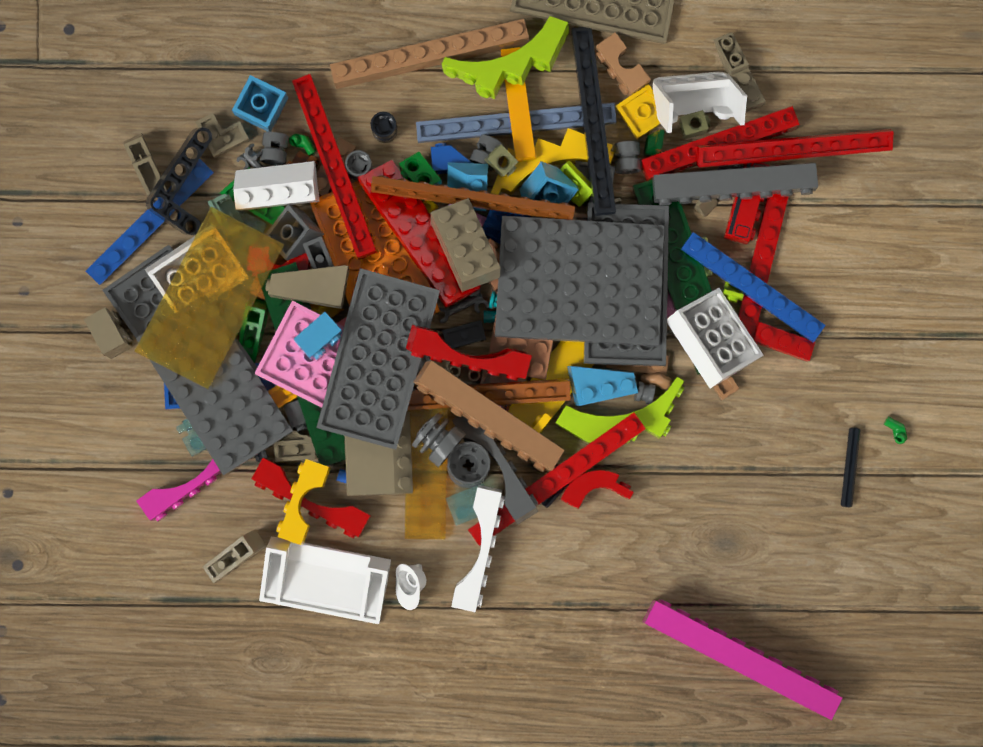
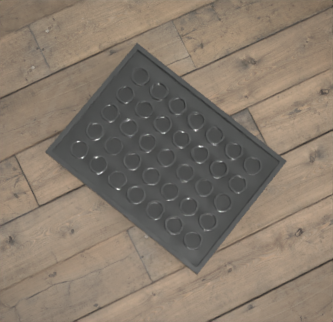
M502 216L499 258L501 270L500 278H498L495 337L658 347L664 225Z

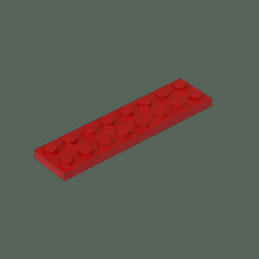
M393 160L358 177L359 184L427 279L433 289L440 290L439 299L445 307L480 289L481 285L463 292L461 291L432 227L431 214L420 199L371 192L373 176L383 175L396 180L403 178Z

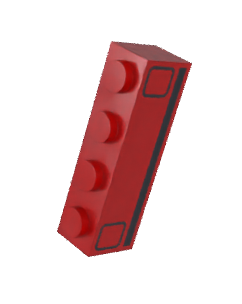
M761 162L743 164V168L770 166ZM755 195L751 199L745 200L740 199V197H734L723 239L745 245L748 244L749 240L753 241L756 229L753 228L754 221L759 220L761 210L758 209L760 202L764 201V198H760V195Z

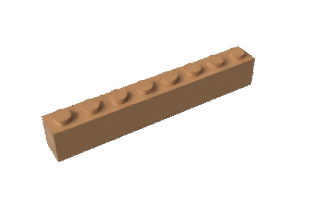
M433 361L425 362L413 382L418 385L417 389L424 394L430 393L435 397L434 400L443 406L445 404L452 408L450 410L452 413L459 417L464 416L468 419L467 422L475 428H482L485 430V435L492 439L497 438L501 441V445L504 448L515 450L518 452L517 456L525 461L530 460L534 463L533 466L541 472L552 471L564 452V449Z

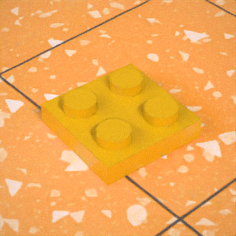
M649 84L615 106L637 140L661 125L657 118L653 89Z

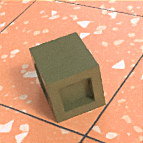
M703 110L680 116L678 120L684 140L707 134L708 127L711 126L709 117L704 115ZM696 120L700 123V127L693 128L690 122Z
M502 144L498 145L484 159L501 177L505 175L510 176L517 167L515 165L518 163ZM501 156L507 160V165L504 168L498 164V159Z

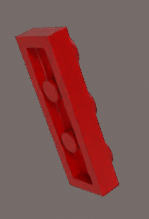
M761 322L757 323L753 335V340L756 344L806 362L810 361L815 342H811L806 338Z

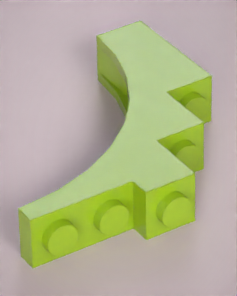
M550 16L540 32L530 42L519 50L497 59L469 62L445 57L442 62L443 72L450 78L462 79L470 85L475 84L476 92L481 97L495 99L504 79L511 84L523 86L532 66L540 71L546 70L551 72L569 33L568 22Z
M679 377L674 380L670 388L656 401L643 409L635 411V414L645 426V431L658 439L662 435L666 437L672 426L669 425L671 420L664 415L665 413L667 415L670 414L675 406L672 401L675 396L679 398L685 389L682 386L684 380ZM566 405L555 424L590 444L632 413L618 416H595L577 411ZM635 436V437L632 438L631 440H632V441H635L636 438H637V436Z

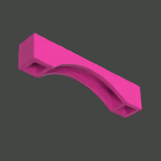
M212 459L206 469L188 483L175 488L152 489L136 500V502L150 521L157 520L159 522L167 516L166 512L171 508L175 510L183 505L185 498L188 496L192 498L201 491L200 487L205 484L209 486L217 480L216 476L221 471Z

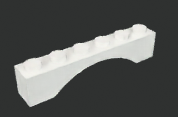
M482 485L477 487L473 509L481 527V550L473 568L457 583L451 607L476 612V608L481 607L483 595H480L481 587L486 586L488 575H484L485 567L490 568L492 556L488 555L490 547L494 548L496 541L493 531L494 527H499L501 516L497 515L498 508H503L505 496H502V490Z

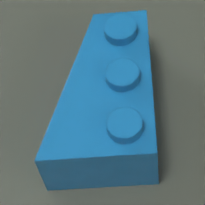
M567 366L575 406L638 393L634 373Z

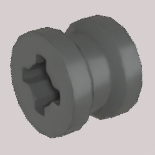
M639 381L637 383L638 393L634 395V401L639 402L642 400L647 404H651L655 393V385H645Z

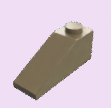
M253 530L240 537L206 563L203 569L214 584L264 549L266 544L257 531Z

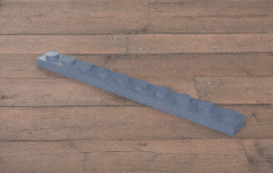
M615 103L602 104L604 125L616 124ZM581 106L529 111L532 132L583 127ZM509 113L416 122L418 143L481 137L482 134L487 136L512 134Z

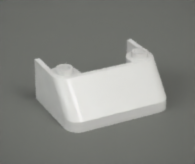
M709 72L658 77L653 80L657 118L667 133H672V124L677 122L678 115H686L701 110L704 113L714 112L715 115L724 120L734 117L740 125L745 124L747 95L728 73Z

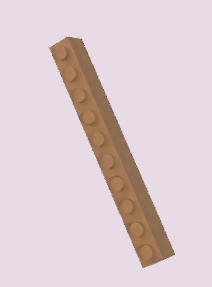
M520 19L330 64L335 87L340 89L442 65L445 57L459 61L501 51L502 49L523 46L529 42V36L525 20Z

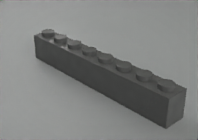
M816 163L654 175L652 179L654 203H659V205H670L674 201H679L680 204L692 203V200H700V202L704 203L711 202L715 198H720V201L732 200V197H740V199L745 200L751 199L755 195H760V198H769L773 194H781V196L785 197L792 196L796 192H801V195H810L818 188Z

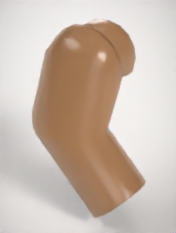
M642 374L641 381L644 384H654L661 389H669L672 384V379L663 374Z

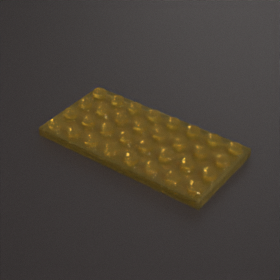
M211 207L134 352L209 390L278 259L284 244Z

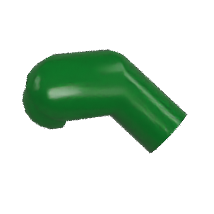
M888 416L883 425L892 429L897 444H904L907 440L905 425Z

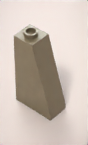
M343 265L272 274L271 279L267 280L266 291L273 298L343 309L350 269L348 266Z

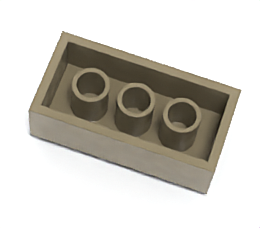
M469 198L431 212L432 227L462 292L500 278L501 268Z

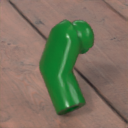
M294 134L289 137V144L304 148L308 156L317 153L309 136Z

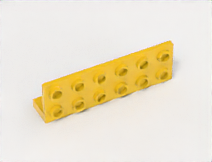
M560 341L551 353L546 380L569 379L567 366L591 368L594 364H584V342ZM532 377V379H531L530 381L543 380V379H538V378H533V377ZM565 401L511 404L508 412L538 433H541Z

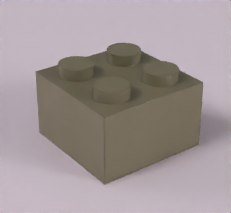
M104 307L83 319L102 354L112 359L132 348L130 344L132 338L128 331L120 326L123 322L113 310L110 311Z

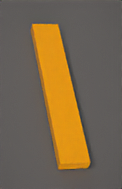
M520 47L502 49L501 57L519 50ZM504 79L515 159L517 161L536 159L525 82L523 86L520 84L514 85Z

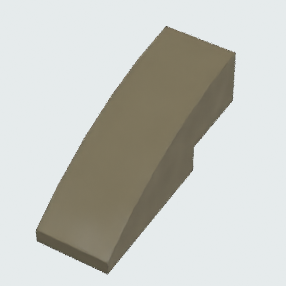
M141 133L125 140L123 145L147 196H149L161 178V174Z

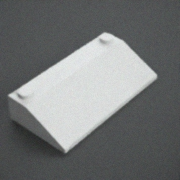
M271 536L266 547L259 601L379 624L391 560L308 543L299 545Z

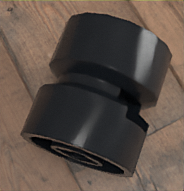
M384 111L378 112L372 117L370 125L374 138L381 143L393 141L398 133L394 116Z

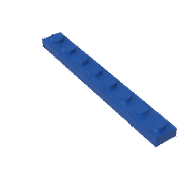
M199 159L172 201L180 206L214 172ZM159 199L153 203L156 209L161 205ZM147 209L86 272L101 285L164 220ZM174 209L170 211L169 216L175 211Z
M693 232L681 248L682 251L811 342H815L826 326Z

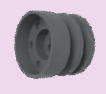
M439 412L422 426L412 444L414 448H417L422 442L425 444L420 453H424L430 448L432 452L428 459L437 467L442 465L450 452L466 435L456 426L447 431L445 428L449 423L448 419L441 425L438 424L443 416Z
M463 442L456 445L448 456L447 472L450 479L462 488H474L485 481L490 469V458L487 451L475 442ZM466 462H469L470 465H474L473 467H471V471H467V468H463Z

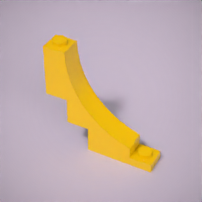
M568 128L561 146L538 138L534 147L536 159L518 161L515 165L517 167L510 176L505 175L501 177L498 174L491 194L499 195L501 192L512 195L529 178L541 161L552 166L564 164L569 160L572 163H576V160L588 162L585 135ZM607 143L609 162L611 163L614 152L611 151L613 145ZM508 148L507 151L515 158L514 150ZM504 158V161L501 166L502 168H504L507 165L506 158Z

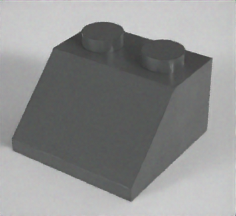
M287 205L265 234V237L284 259L289 261L306 253L303 243L320 236L323 237L324 233L303 210Z

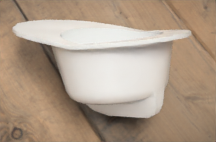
M400 564L396 568V596L401 606L407 610H413L418 606L420 592L426 585L427 580L422 571L421 564L410 566Z

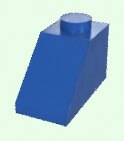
M446 143L435 144V147H431L432 168L437 175L448 174V162L472 163L451 145L447 146Z

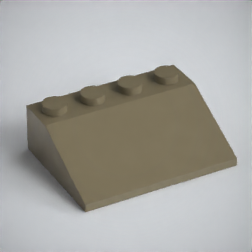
M410 412L406 413L396 450L345 436L347 496L413 493Z

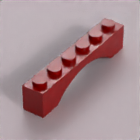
M413 324L406 345V349L412 352L411 355L423 358L426 355L430 356L432 361L442 363L443 360L450 361V365L461 367L464 364L469 366L468 369L478 372L481 369L488 370V374L499 376L502 373L507 375L506 378L518 381V378L526 379L532 355L527 352L511 348H505L488 355L463 354L450 348L434 330Z
M262 458L251 478L256 481L254 485L264 491L266 488H269L273 491L272 495L281 500L284 497L291 500L293 496L290 493L292 484L288 480L284 469ZM305 497L301 502V508L304 507L309 510L308 515L319 519V517L326 519L325 524L334 529L337 526L345 530L343 534L353 539L355 536L361 537L371 518V515L354 506L330 508L315 504Z

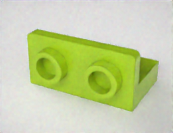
M569 160L560 170L578 186L579 190L572 197L571 201L580 207L587 203L592 196L591 182Z

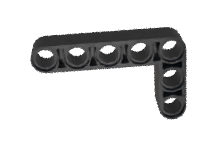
M203 127L195 128L190 132L146 199V207L149 211L185 235H196L201 229V223L172 200L212 140L211 131ZM200 131L204 134L203 142H200L197 138V134ZM188 148H191L194 152L191 159L186 155ZM178 164L183 169L181 175H177L175 172V167ZM166 181H169L172 185L169 192L164 189ZM155 198H158L161 202L160 207L157 209L153 206ZM172 209L177 212L175 220H172L169 216ZM188 221L193 223V229L190 232L186 229Z

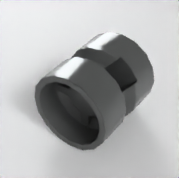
M264 132L262 138L264 148L261 150L260 162L270 165H285L287 152L284 149L288 148L289 136L278 132Z
M482 134L477 143L478 149L473 151L469 161L478 164H488L484 159L502 143ZM488 164V171H493V168Z
M637 141L615 143L614 155L618 158L615 161L616 173L634 174L641 172V159L637 158L640 155V143Z
M361 150L351 152L345 160L349 176L355 181H358L359 176L373 170L369 155Z

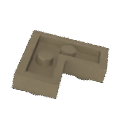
M213 113L196 121L198 128H207L212 133V140L208 147L214 158L250 140L240 121L223 130Z

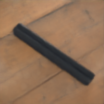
M855 427L849 428L841 497V506L850 508L853 505L861 432L859 428Z

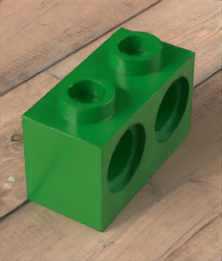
M420 152L399 163L400 174L410 182L418 183L423 181L430 185H442L440 177Z

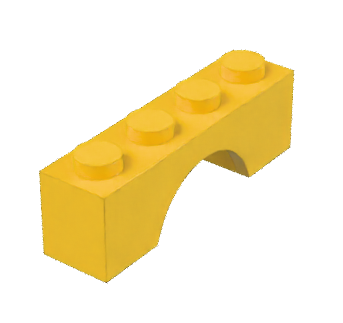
M308 459L300 463L297 472L300 474L298 482L294 481L290 491L293 496L291 501L286 502L283 511L286 513L284 521L280 520L276 532H279V538L304 545L310 525L302 517L301 502L310 490L325 486L330 467Z

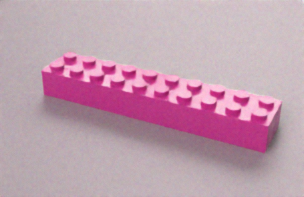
M659 599L658 602L652 601L642 621L644 624L830 720L833 719L842 700V697L838 695V690L825 684L823 687L819 686L820 681L808 675L805 678L800 676L801 671L788 665L786 668L783 667V662L769 656L768 659L763 657L764 652L752 646L750 649L744 647L746 643L732 637L730 640L726 637V632L715 627L713 630L707 628L708 623L699 618H695V620L690 619V614L677 608L674 611L670 608L672 604L662 599Z

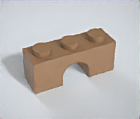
M615 32L596 46L595 57L601 64L604 63L606 65L609 76L612 79L616 78L620 85L618 86L624 95L628 94V96H631L650 84L651 79L640 64L631 69H625L619 64L618 59L626 53L627 47Z

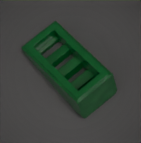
M660 129L646 137L644 156L651 157L661 153L665 135L664 130Z

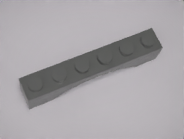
M457 416L452 422L466 434L463 440L481 445L500 466L505 480L506 496L504 504L517 525L538 512L536 508L538 502L533 494H527L525 489L528 486L522 477L518 479L514 472L517 469L512 461L507 462L504 458L506 452L501 444L496 445L492 438L484 434L485 430L480 427H473L464 416Z

